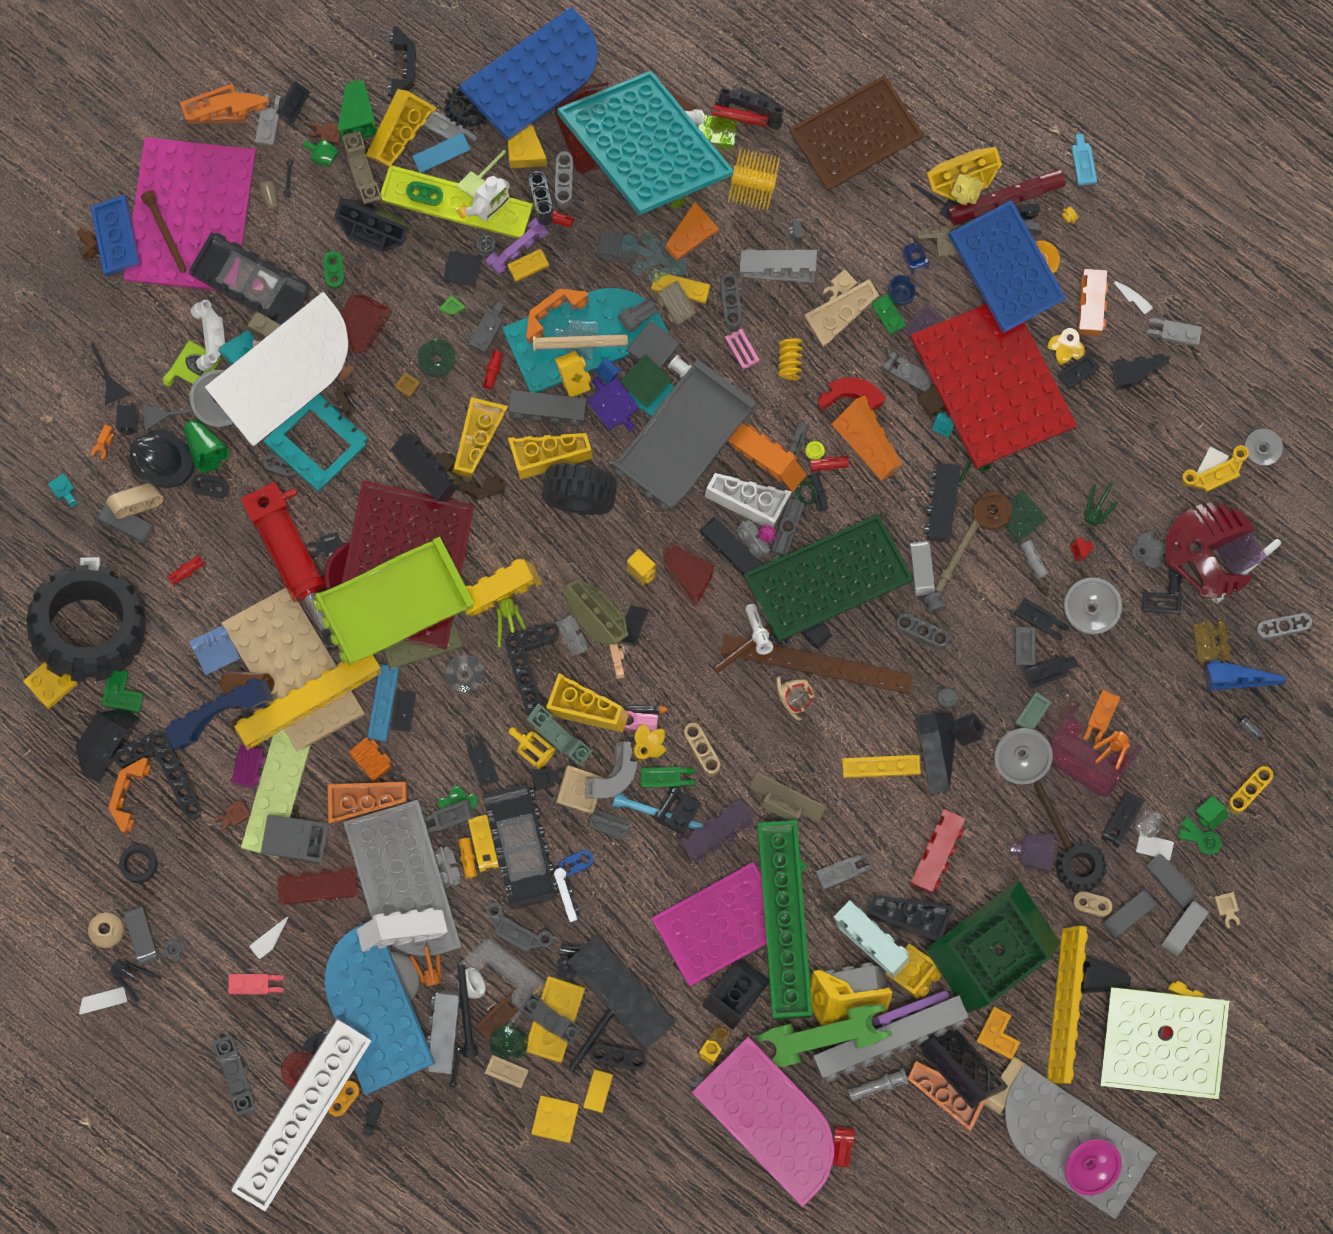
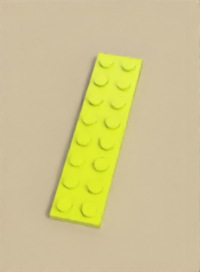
M392 165L388 168L381 190L382 200L380 202L516 239L525 234L533 209L532 203L510 198L488 221H484L478 215H467L461 219L456 210L464 204L466 207L473 206L474 198L457 187L459 183ZM413 181L437 186L443 192V201L437 206L412 201L406 193L407 185ZM415 190L413 191V194L417 195L419 194V191ZM436 195L431 196V199L437 198Z

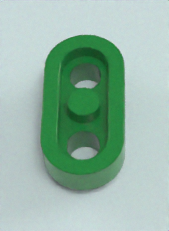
M413 181L407 185L406 193L412 201L431 206H437L443 201V192L437 186ZM418 190L419 194L414 195L413 191ZM436 195L437 198L431 199V196Z
M330 251L323 259L325 282L329 288L338 289L344 283L343 260L338 252ZM332 260L337 261L335 265L330 264ZM337 278L338 281L336 283H333L332 279Z

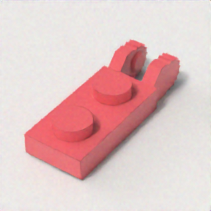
M229 974L228 994L268 995V993H283L284 988H269V981H284V976Z

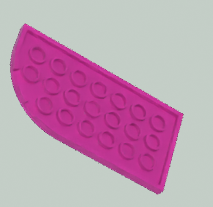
M747 1037L691 1093L803 1207L821 1189L830 1174L834 1158V1142L831 1129L819 1109Z

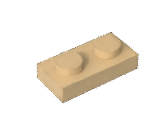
M492 1055L485 1074L522 1089L529 1070Z

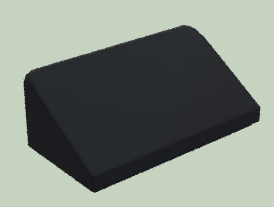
M630 605L625 619L628 636L621 640V643L636 647L648 615V609Z

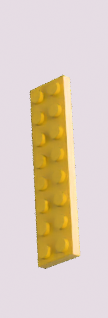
M1085 926L1063 928L1061 934L1047 1079L1056 1085L1071 1084V1080L1074 1077L1073 1061L1076 1057L1077 1021L1080 1017L1081 982L1084 978L1083 963L1086 958L1084 951L1085 943L1088 939L1087 927Z

